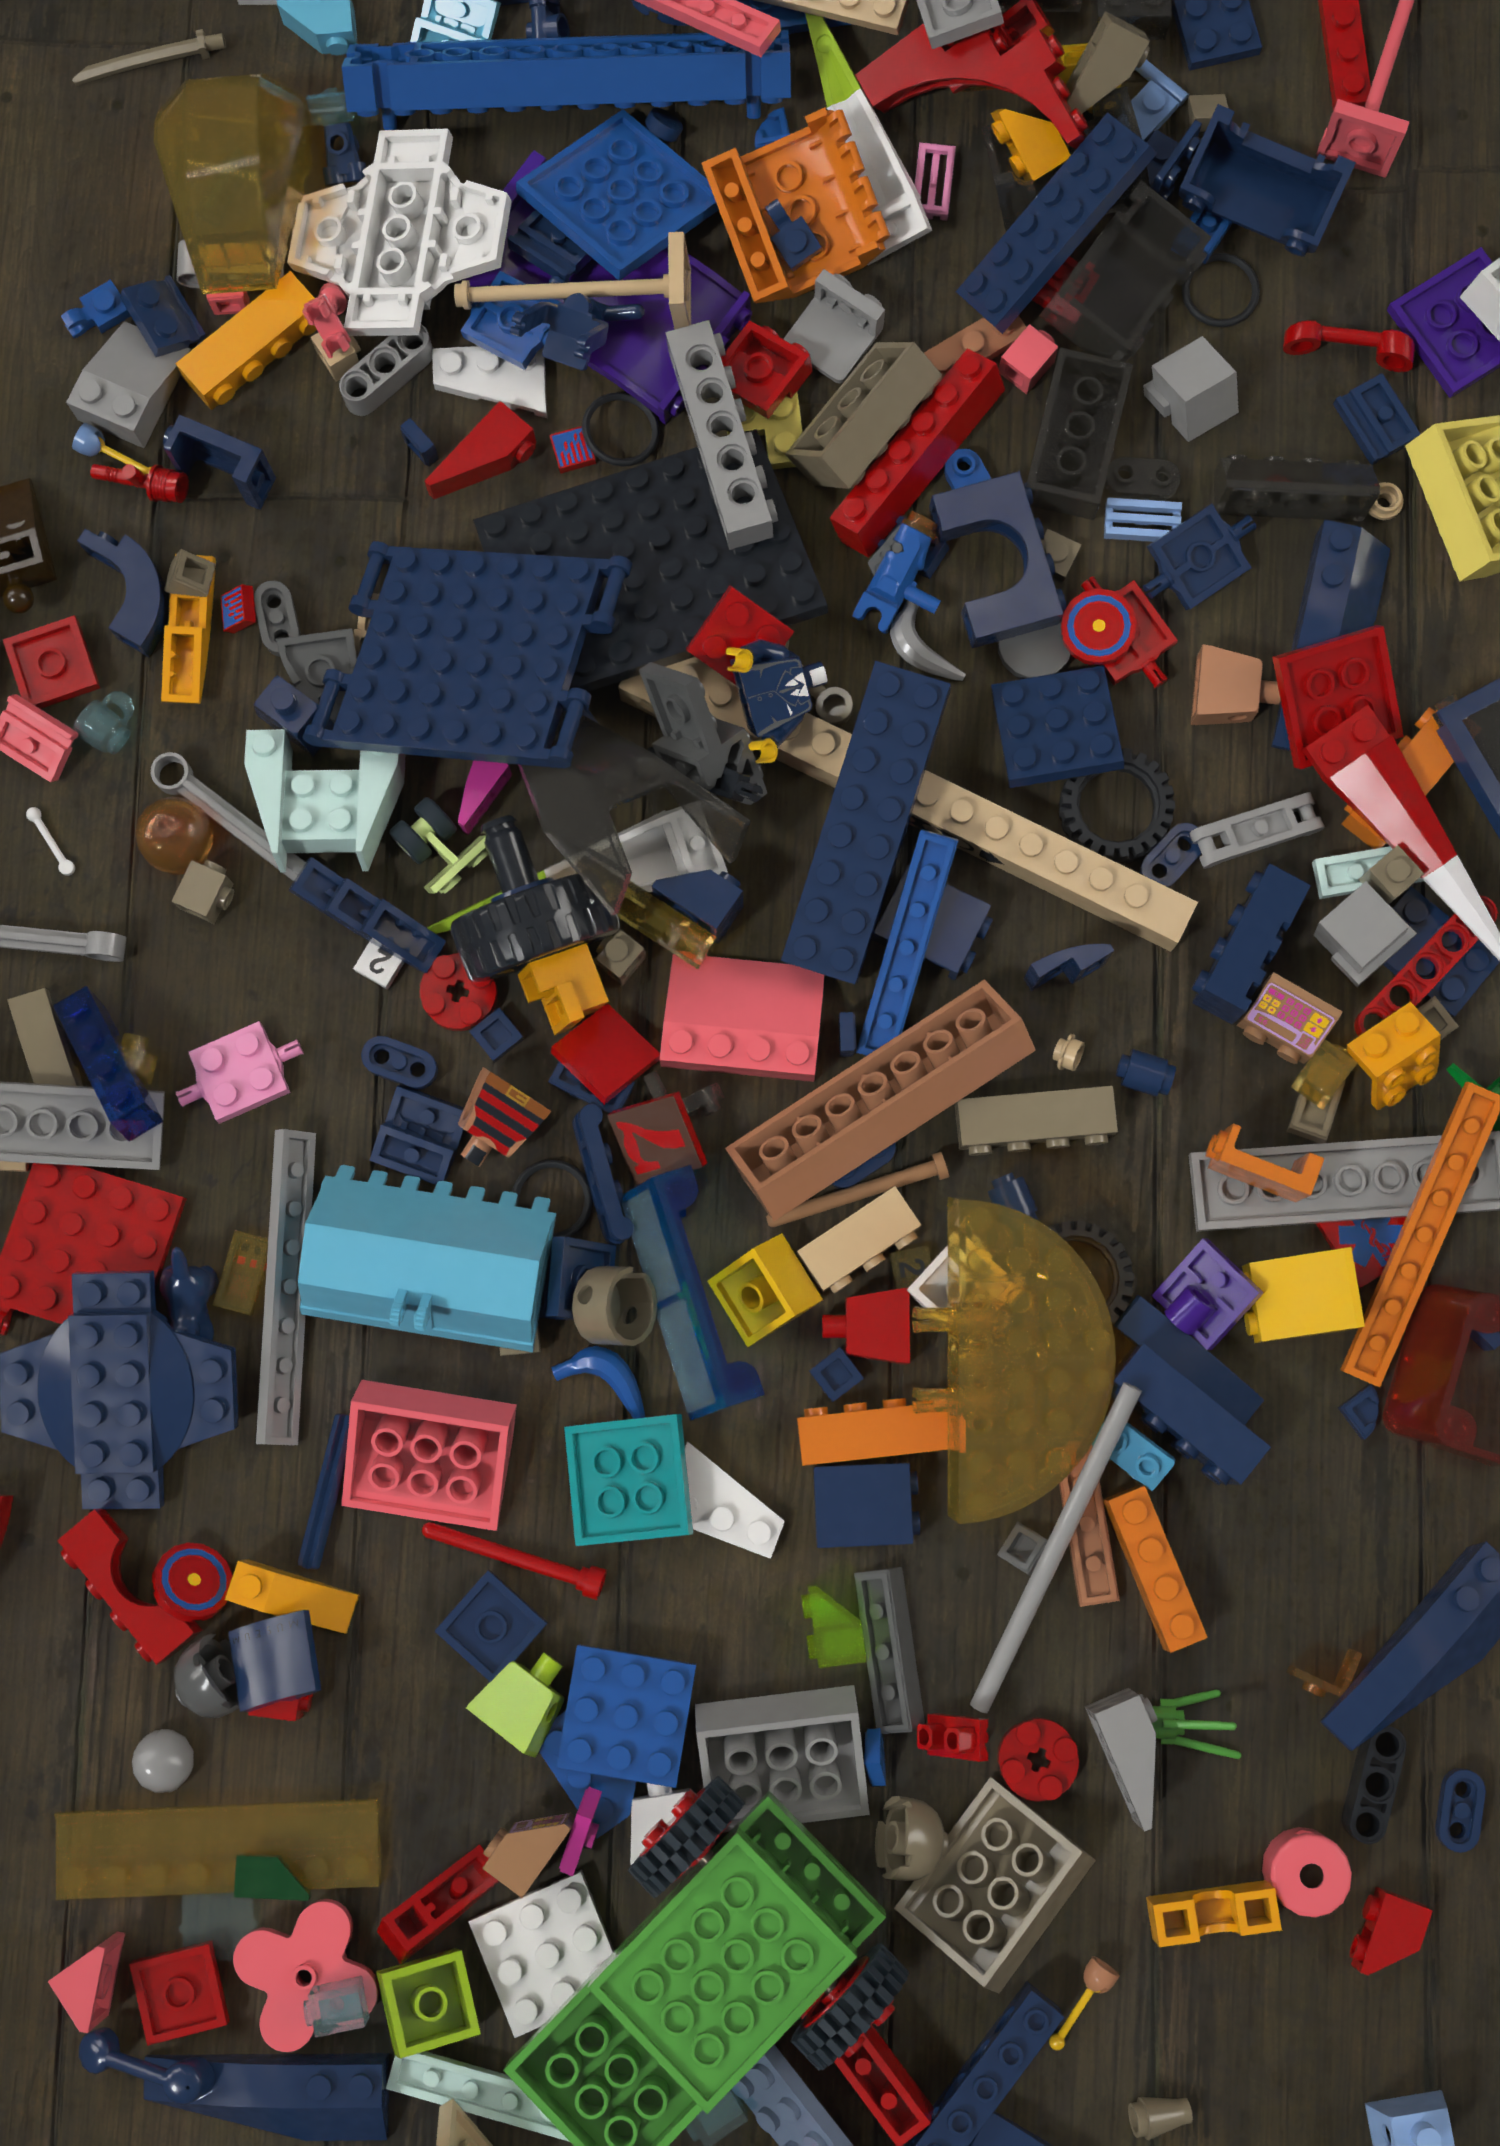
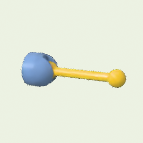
M83 423L74 437L72 448L83 455L91 457L103 452L125 464L135 466L146 474L152 468L106 446L103 434L88 423Z

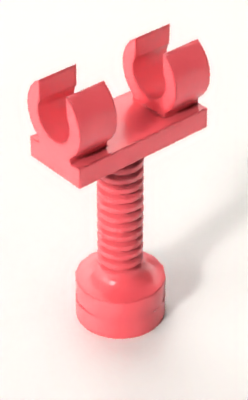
M330 282L320 288L317 298L304 304L302 313L309 325H315L323 339L321 346L328 358H333V353L341 348L345 352L349 349L351 339L337 316L345 311L348 296L339 285Z

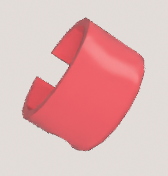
M1296 1827L1283 1831L1270 1842L1263 1855L1262 1873L1264 1880L1275 1888L1277 1901L1299 1916L1316 1918L1330 1914L1343 1904L1350 1891L1352 1872L1347 1856L1337 1843L1314 1829ZM1316 1864L1322 1869L1323 1881L1318 1887L1308 1888L1301 1882L1300 1872L1305 1865Z

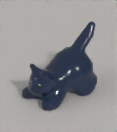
M175 1247L171 1255L172 1266L169 1265L164 1268L160 1278V1292L167 1303V1323L176 1332L182 1334L190 1333L213 1340L214 1329L208 1314L207 1302L211 1295L216 1294L219 1287L217 1273L208 1265L202 1267L188 1266L187 1258L181 1248Z

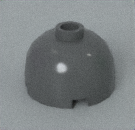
M212 1633L195 1641L182 1652L174 1668V1684L176 1697L184 1707H187L201 1717L220 1718L238 1710L239 1701L230 1642L226 1639L218 1642L212 1639L216 1635Z

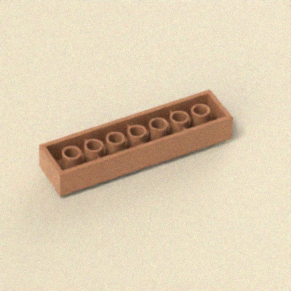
M984 979L725 1149L743 1180L773 1221H776L1027 1057L1036 1049L1022 1018Z

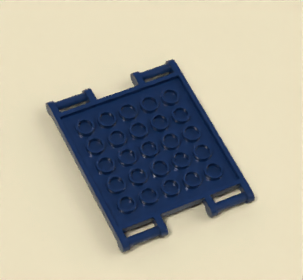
M379 541L371 542L367 553L369 561L358 593L352 596L348 607L357 616L371 618L352 674H344L336 669L326 670L322 680L325 686L318 703L319 708L315 712L311 725L306 726L302 737L303 740L318 747L569 768L574 756L571 749L583 711L589 708L592 698L591 694L586 690L580 688H571L569 690L586 634H609L612 632L615 624L613 614L624 578L630 575L633 566L632 562L626 557L618 555L612 556L610 559L395 547L388 546ZM383 564H390L378 600H371ZM604 577L608 578L599 609L594 612ZM339 691H346L333 730H326ZM567 709L557 744L551 748L562 711Z

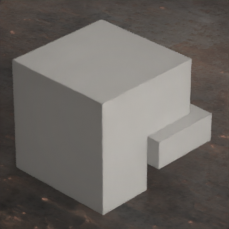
M1203 336L1153 364V380L1143 385L1144 396L1164 417L1171 414L1172 425L1188 442L1239 413L1237 372Z
M1365 881L1318 923L1314 936L1333 955L1330 960L1358 987L1410 942L1417 933Z

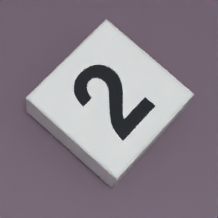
M369 942L353 969L355 972L388 990L404 962Z

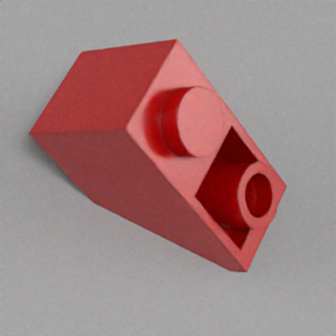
M1376 1887L1374 1895L1370 1894L1367 1897L1363 1907L1362 1916L1366 1920L1361 1935H1355L1350 1947V1958L1353 1959L1351 1965L1360 1973L1370 1975L1420 1951L1433 1911L1422 1903Z

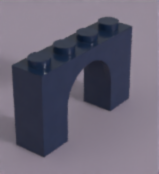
M1020 471L932 495L929 510L939 543L976 532H995L1012 541L1022 556L1024 566L1023 577L1015 586L1001 593L965 602L961 615L971 648L1058 625L1063 616V611L1066 609L1064 594L1060 588H1055L1052 576L1055 575V566L1050 553L1045 554L1041 540H1044L1042 523L1039 517L1034 518L1030 507L1033 504L1032 490L1028 482L1023 483Z

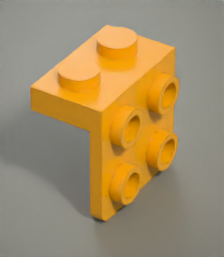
M1411 1002L1347 1044V1052L1372 1079L1371 1104L1376 1110H1380L1386 1105L1388 1107L1396 1105L1404 1098L1409 1089L1417 1084L1424 1085L1428 1083L1438 1072L1441 1034Z

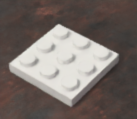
M582 1870L575 1872L574 1876L568 1875L525 1894L523 1898L518 1897L477 1915L468 1921L514 2038L541 2027L614 1952Z

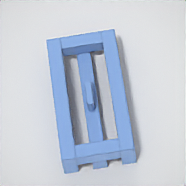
M1107 498L1105 503L1104 539L1154 542L1170 530L1113 527V522L1134 523L1136 525L1172 526V530L1181 524L1182 502ZM1113 511H1127V512H1143V513L1172 514V516L1149 515V514H1133V513H1117V512H1113Z

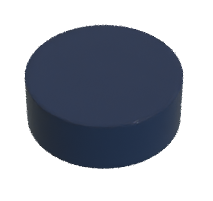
M652 108L645 120L647 128L664 141L675 142L683 130L682 123L674 115L661 108Z

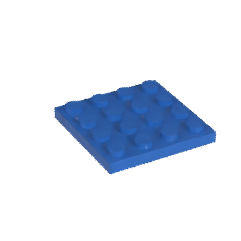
M624 109L516 182V193L618 280L623 279L668 247V232H684L686 234L719 210L708 179Z

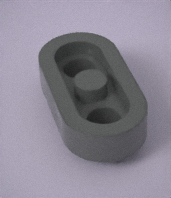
M267 581L262 583L254 593L255 611L265 647L271 654L280 657L276 641L278 636L281 634H287L289 637L301 636L293 597L289 589L281 582ZM273 599L281 600V604L277 608L269 607V603Z

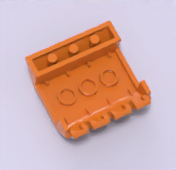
M822 108L805 116L808 127L743 156H740L737 149L733 148L701 163L754 303L798 297L815 289V280L823 269L833 275L840 274L844 277L864 268L886 249L883 242L890 237V233L882 212L876 211L872 213V210L879 204L868 176L858 177L865 170L855 141L845 143L852 133L843 110L833 111ZM775 199H778L792 222L800 216L803 217L823 248L822 252L794 272H792L771 239L772 236L779 232V229L765 207Z

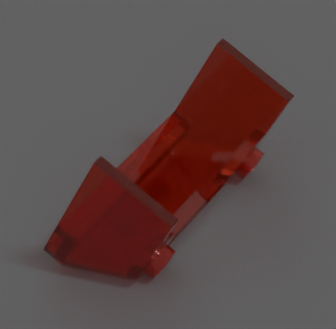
M1442 1284L1426 1286L1422 1289L1408 1323L1383 1410V1422L1386 1428L1394 1435L1489 1466H1500L1499 1454L1473 1446L1477 1432L1473 1416L1466 1410L1451 1406L1471 1331L1475 1330L1486 1334L1500 1331V1296Z

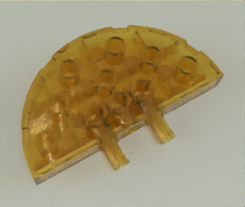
M948 1197V1307H914L912 1311V1317L929 1319L927 1321H912L914 1333L948 1331V1388H913V1398L928 1401H912V1407L915 1414L948 1412V1516L958 1524L991 1520L1018 1511L1050 1492L1073 1471L1094 1442L1105 1419L1114 1385L1116 1353L1111 1317L1104 1296L1085 1262L1065 1240L1040 1221L1020 1211L972 1198Z

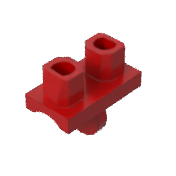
M939 1713L928 1714V1723L918 1724L917 1747L918 1749L927 1750V1755L978 1762L988 1761V1752L985 1747L989 1740V1735L986 1732L988 1729V1719Z

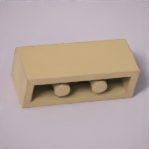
M894 1186L799 1249L797 1255L822 1293L830 1288L835 1294L853 1282L850 1274L862 1266L868 1272L886 1260L882 1253L895 1245L898 1250H901L918 1238L915 1231L921 1227V1223L896 1186Z

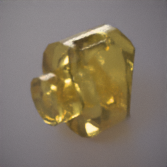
M123 1033L120 1046L106 1045L99 1074L104 1075L115 1069L127 1070L135 1073L144 1082L145 1086H151L158 1056L146 1052L149 1042L148 1038Z

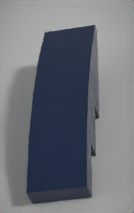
M312 857L307 860L288 890L349 930L423 973L428 972L446 943L444 939L386 900L378 899L348 878L343 879Z
M1137 1295L1113 1325L1135 1346L1143 1343L1243 1425L1247 1423L1264 1401L1261 1396L1191 1336L1178 1329L1164 1314L1141 1296Z

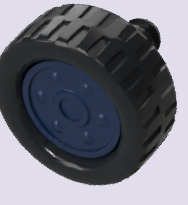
M512 815L489 821L483 824L481 828V834L485 833L486 835L484 844L502 894L492 898L491 903L456 918L450 927L460 960L467 977L472 982H485L522 971L530 962L587 943V946L593 945L610 937L620 927L613 900L600 872L590 870L556 880L553 877L539 880L522 831L514 824L518 820Z

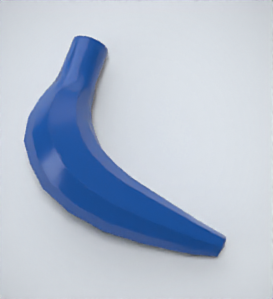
M599 1346L587 1347L571 1359L552 1366V1372L557 1381L582 1373H589L602 1378L614 1390L633 1419L645 1418L643 1402L635 1376L627 1363L617 1353Z

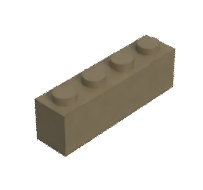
M1113 1086L967 1098L955 1103L959 1150H969L970 1156L991 1154L992 1147L1007 1146L1008 1152L1031 1150V1144L1046 1143L1047 1149L1065 1148L1070 1146V1140L1085 1139V1145H1101L1109 1143L1108 1137H1113L1118 1132Z

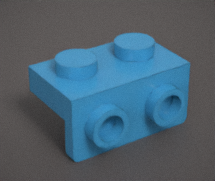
M1103 1415L1093 1429L1088 1441L1092 1446L1107 1418L1106 1415ZM1128 1422L1110 1457V1460L1125 1470L1134 1480L1142 1483L1151 1491L1157 1487L1176 1461L1173 1456Z

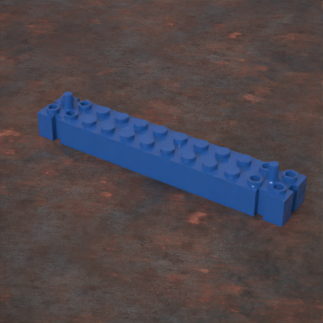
M781 30L762 57L707 33L406 42L393 43L392 46H379V43L349 44L346 53L347 58H344L342 64L347 112H357L358 116L371 117L378 115L379 108H381L384 130H396L398 128L397 115H412L416 113V110H430L433 114L441 115L451 113L453 109L466 108L470 113H484L489 111V108L504 107V110L507 112H520L525 110L527 106H541L542 110L556 111L562 109L563 105H577L579 109L591 110L598 108L599 104H614L617 108L625 109L635 107L636 103L650 102L654 107H668L673 102L688 101V104L692 106H704L709 104L711 100H724L729 105L746 103L747 117L749 119H758L761 117V101L763 103L775 104L782 102L783 98H791L788 30Z

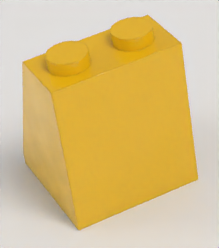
M1352 1247L1252 1262L1242 1266L1243 1273L1264 1292L1249 1309V1312L1244 1314L1247 1334L1249 1336L1253 1335L1254 1343L1348 1331L1365 1327Z

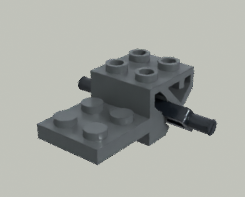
M652 662L639 669L663 736L652 743L653 746L649 747L646 751L655 754V756L645 754L648 762L658 765V772L678 779L685 791L706 798L721 795L734 801L752 805L767 794L762 779L764 776L763 770L759 764H756L754 753L749 749V743L752 741L749 733L743 727L714 718L709 711L704 697V686L697 677Z

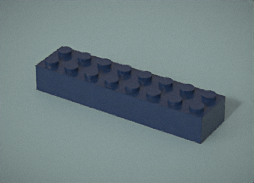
M875 661L781 961L848 983L858 984L952 689L950 683Z

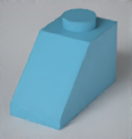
M276 0L283 24L321 54L343 55L347 53L349 44H358L355 10L352 0Z

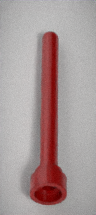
M432 1522L425 1523L422 1527V1534L426 1538L576 1585V1590L582 1591V1596L598 1600L607 1574L606 1569L591 1565L590 1568L583 1566L581 1570Z

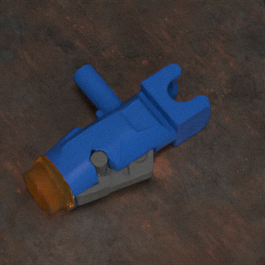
M911 511L908 519L903 518L901 525L895 529L869 560L868 565L874 577L866 592H863L853 612V618L861 621L870 610L877 609L882 614L878 629L883 634H887L893 620L899 613V608L904 599L933 614L936 613L941 600L916 588L917 583L914 579L918 571L924 569L931 541H935L937 537L935 531L938 524L914 511Z

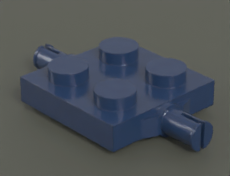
M1210 504L1148 545L1147 548L1158 565L1160 575L1143 585L1144 592L1158 585L1146 595L1153 599L1169 587V589L1175 592L1185 610H1190L1251 569L1250 564L1242 553L1239 539L1256 529L1255 522L1242 529V527L1253 521L1252 517L1247 515L1233 526H1230L1221 519L1214 505Z

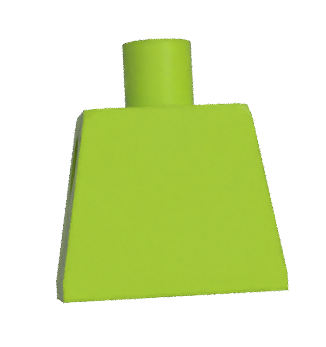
M543 1652L531 1670L522 1664L512 1661L468 1704L466 1709L523 1754L535 1758L564 1703V1697L549 1686L563 1666L545 1652Z

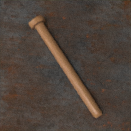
M938 1152L932 1154V1161L807 1200L776 1221H773L768 1214L766 1216L767 1222L770 1227H777L886 1192L894 1186L899 1188L938 1175L939 1180L949 1178L947 1166L942 1153Z

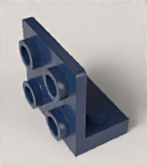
M1195 120L1179 143L1156 129L1147 143L1157 152V155L1121 195V198L1150 216L1159 204L1165 207L1176 189L1174 183L1179 176L1185 177L1202 140L1198 138L1202 123Z

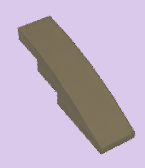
M42 988L7 999L33 1082L37 1084L83 1086L78 1067L73 1064L64 1029L59 1027L49 990Z

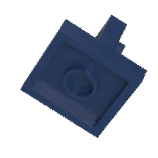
M553 1237L539 1318L574 1320L572 1313L573 1293L579 1279L587 1270L594 1267L615 1266L616 1245L570 1237Z

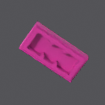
M591 1787L585 1790L559 1866L560 1872L574 1876L584 1846L592 1848L599 1828V1824L592 1821L602 1791Z

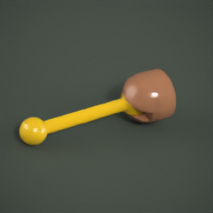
M1092 1956L1084 1970V1983L1087 1989L1059 2032L1052 2034L1049 2038V2045L1054 2050L1064 2048L1066 2035L1094 1992H1108L1120 1977L1115 1969L1098 1957Z

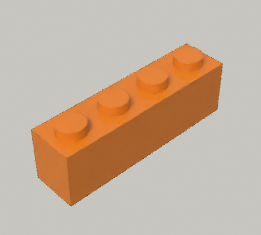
M1445 701L1436 711L1429 707L1414 724L1420 730L1412 739L1405 735L1398 743L1425 796L1454 762L1436 731L1444 726L1436 712L1449 705ZM1467 718L1462 720L1472 738H1474L1481 729ZM1349 805L1344 808L1349 813L1342 822L1345 828L1372 849L1382 848L1386 844Z
M945 1394L921 1396L922 1404L907 1406L906 1398L883 1400V1408L867 1410V1402L843 1405L844 1413L828 1414V1407L804 1409L805 1417L797 1418L802 1466L959 1449L961 1445L955 1400L946 1401Z
M1137 1485L1103 1499L1105 1509L1163 1650L1172 1653L1208 1638L1146 1487Z

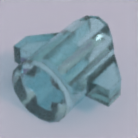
M337 87L327 88L320 94L307 95L306 100L311 112L312 125L322 124L327 126L355 121V113L347 112L345 91L338 92Z

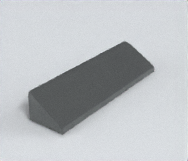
M902 1567L854 1573L876 1728H881L882 1734L916 1731L918 1724H925Z

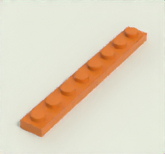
M1465 1082L1363 1316L1365 1327L1358 1328L1340 1369L1341 1371L1377 1387L1381 1386L1499 1115V1094L1471 1082Z

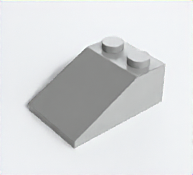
M124 321L82 370L66 403L78 421L88 423L97 429L145 448L181 376L175 363L189 353L191 349L186 348L155 357L138 327Z
M1126 1688L1084 1707L1131 1817L1145 1832L1152 1829L1156 1732L1152 1723L1158 1720L1149 1699H1144L1142 1694L1139 1695L1133 1690Z

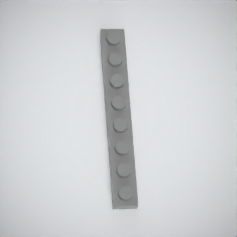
M288 1129L275 1130L256 1444L298 1445L306 1316L300 1312L301 1298L298 1288V1275L305 1222L312 1209L316 1133Z

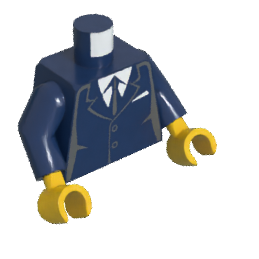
M757 639L740 648L728 647L726 654L735 656L734 659L729 660L731 667H727V669L733 672L747 727L755 736H762L761 740L751 741L749 749L750 751L761 750V755L755 762L756 764L772 763L776 760L780 745L803 721L805 713L812 709L808 689L827 684V675L821 661L802 667L799 656L792 651H788L784 645Z

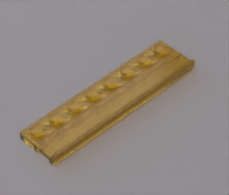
M378 1798L56 1812V1900L234 1893L236 1855L239 1853L280 1855L289 1865V1869L309 1890L379 1887L381 1885L378 1813L380 1802Z

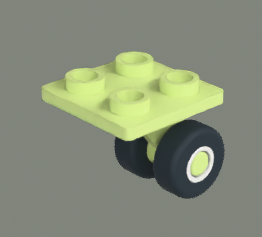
M425 797L414 808L420 818L411 827L405 821H399L390 829L389 834L417 864H422L432 854L431 849L426 844L427 842L435 849L448 865L425 885L424 889L428 893L435 894L439 891L441 894H446L462 879L457 874L466 865L469 868L471 866L475 867L488 855L484 844L486 835L477 837L456 857L435 835L441 840L446 841L457 831V827L432 799Z

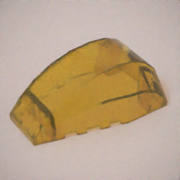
M265 73L188 79L158 110L154 123L153 141L201 293L203 295L277 289L288 251V237L290 233H293L296 223V209L298 203H301L305 191L303 186L306 175L309 176L312 166L311 106L309 99Z

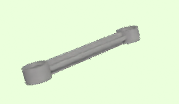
M167 752L159 755L153 761L151 777L163 792L170 795L181 794L279 870L271 852L265 830L194 777L191 766L181 755ZM171 762L182 764L184 767L183 778L177 784L163 785L160 781L162 768ZM287 853L286 872L282 873L294 881L306 862L295 853Z
M0 925L1 948L81 955L110 962L124 961L127 938L123 935L103 931L79 933Z

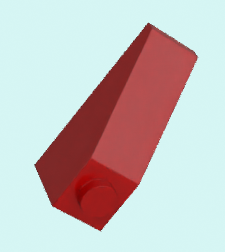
M499 401L425 479L424 482L428 494L433 499H437L510 471L518 462L524 463L535 450L536 438L533 428L504 403Z
M480 1844L382 1918L377 1933L400 1964L432 1941L500 1882L482 1869L489 1858L483 1854L484 1849Z

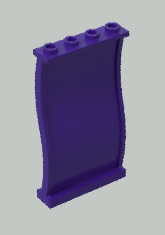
M533 150L503 189L504 192L508 193L512 203L501 268L462 279L469 280L471 287L490 286L499 271L525 284H548L552 277L509 249L507 241L510 235L514 236L518 232V227L535 210L516 193V182L546 162V158ZM668 247L621 280L663 278V274H669ZM689 255L691 265V325L709 320L713 334L720 332L726 351L731 344V336L737 329L741 331L752 316L751 294L745 290L741 293L717 273ZM592 258L577 275L574 273L569 278V283L614 281L618 279ZM462 280L456 281L454 283L461 284ZM664 294L591 297L595 301L608 306L640 304L643 306L645 313L641 319L607 322L609 328L606 343L591 353L588 366L645 405L659 417L660 422L666 425L672 415L675 417L679 416L685 408L667 347L665 332L675 330L669 307V298H664ZM556 299L562 302V304L565 302L563 299ZM699 365V366H697L695 369H697V370H705V369H707L709 366H708V365Z

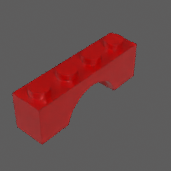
M94 1509L57 1540L63 1548L60 1551L61 1556L70 1567L75 1570L79 1568L88 1580L85 1582V1585L89 1592L98 1600L104 1599L113 1610L110 1612L113 1622L122 1631L128 1629L137 1640L134 1646L141 1657L147 1662L153 1660L156 1665L164 1663L197 1636L202 1629L195 1620L192 1622L180 1621L168 1615L159 1604L142 1601L128 1590L121 1575L120 1560L129 1538L106 1509Z

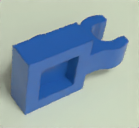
M111 279L79 298L83 308H73L61 315L66 328L73 338L83 335L95 325L102 334L131 317L120 298L121 294Z

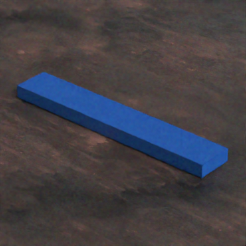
M924 829L920 830L856 1053L867 1056L903 1033L959 842L958 839Z

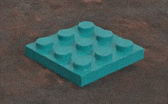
M681 1414L564 1427L575 1546L693 1534Z

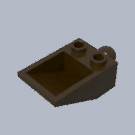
M30 478L0 486V597L3 596L4 605L9 611L22 614L29 611L34 603V595L30 588L57 580L36 494Z

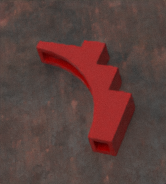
M923 23L855 74L872 106L883 113L888 112L909 98L934 89L957 85L992 87L1015 94L1036 106L1052 121L1066 143L1074 149H1077L1087 137L1084 130L1089 126L1078 108L1072 111L1066 100L1070 96V92L1060 76H1057L1067 69L1060 58L1065 52L1053 34L1048 37L1040 29L1035 30L1010 50L998 30L992 32L989 29L965 37L955 45L952 42L932 49Z

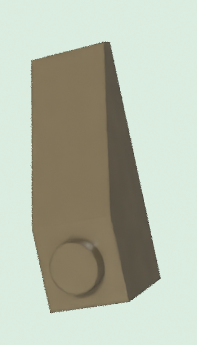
M1105 11L1066 83L1070 92V96L1066 100L1072 111L1078 108L1081 113L1085 112L1130 78L1136 67L1140 68L1143 65L1150 49L1148 46L1150 41L1144 31Z

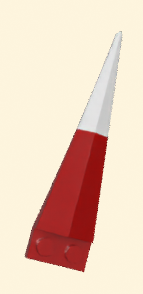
M1365 706L1302 749L1321 779L1392 849L1397 845L1400 846L1424 873L1421 878L1500 961L1499 930L1393 735L1390 736L1370 706Z

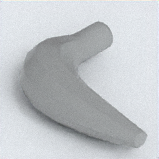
M905 599L904 605L893 620L890 629V636L897 654L919 670L963 681L966 673L929 648L919 637L915 628V619L919 606Z

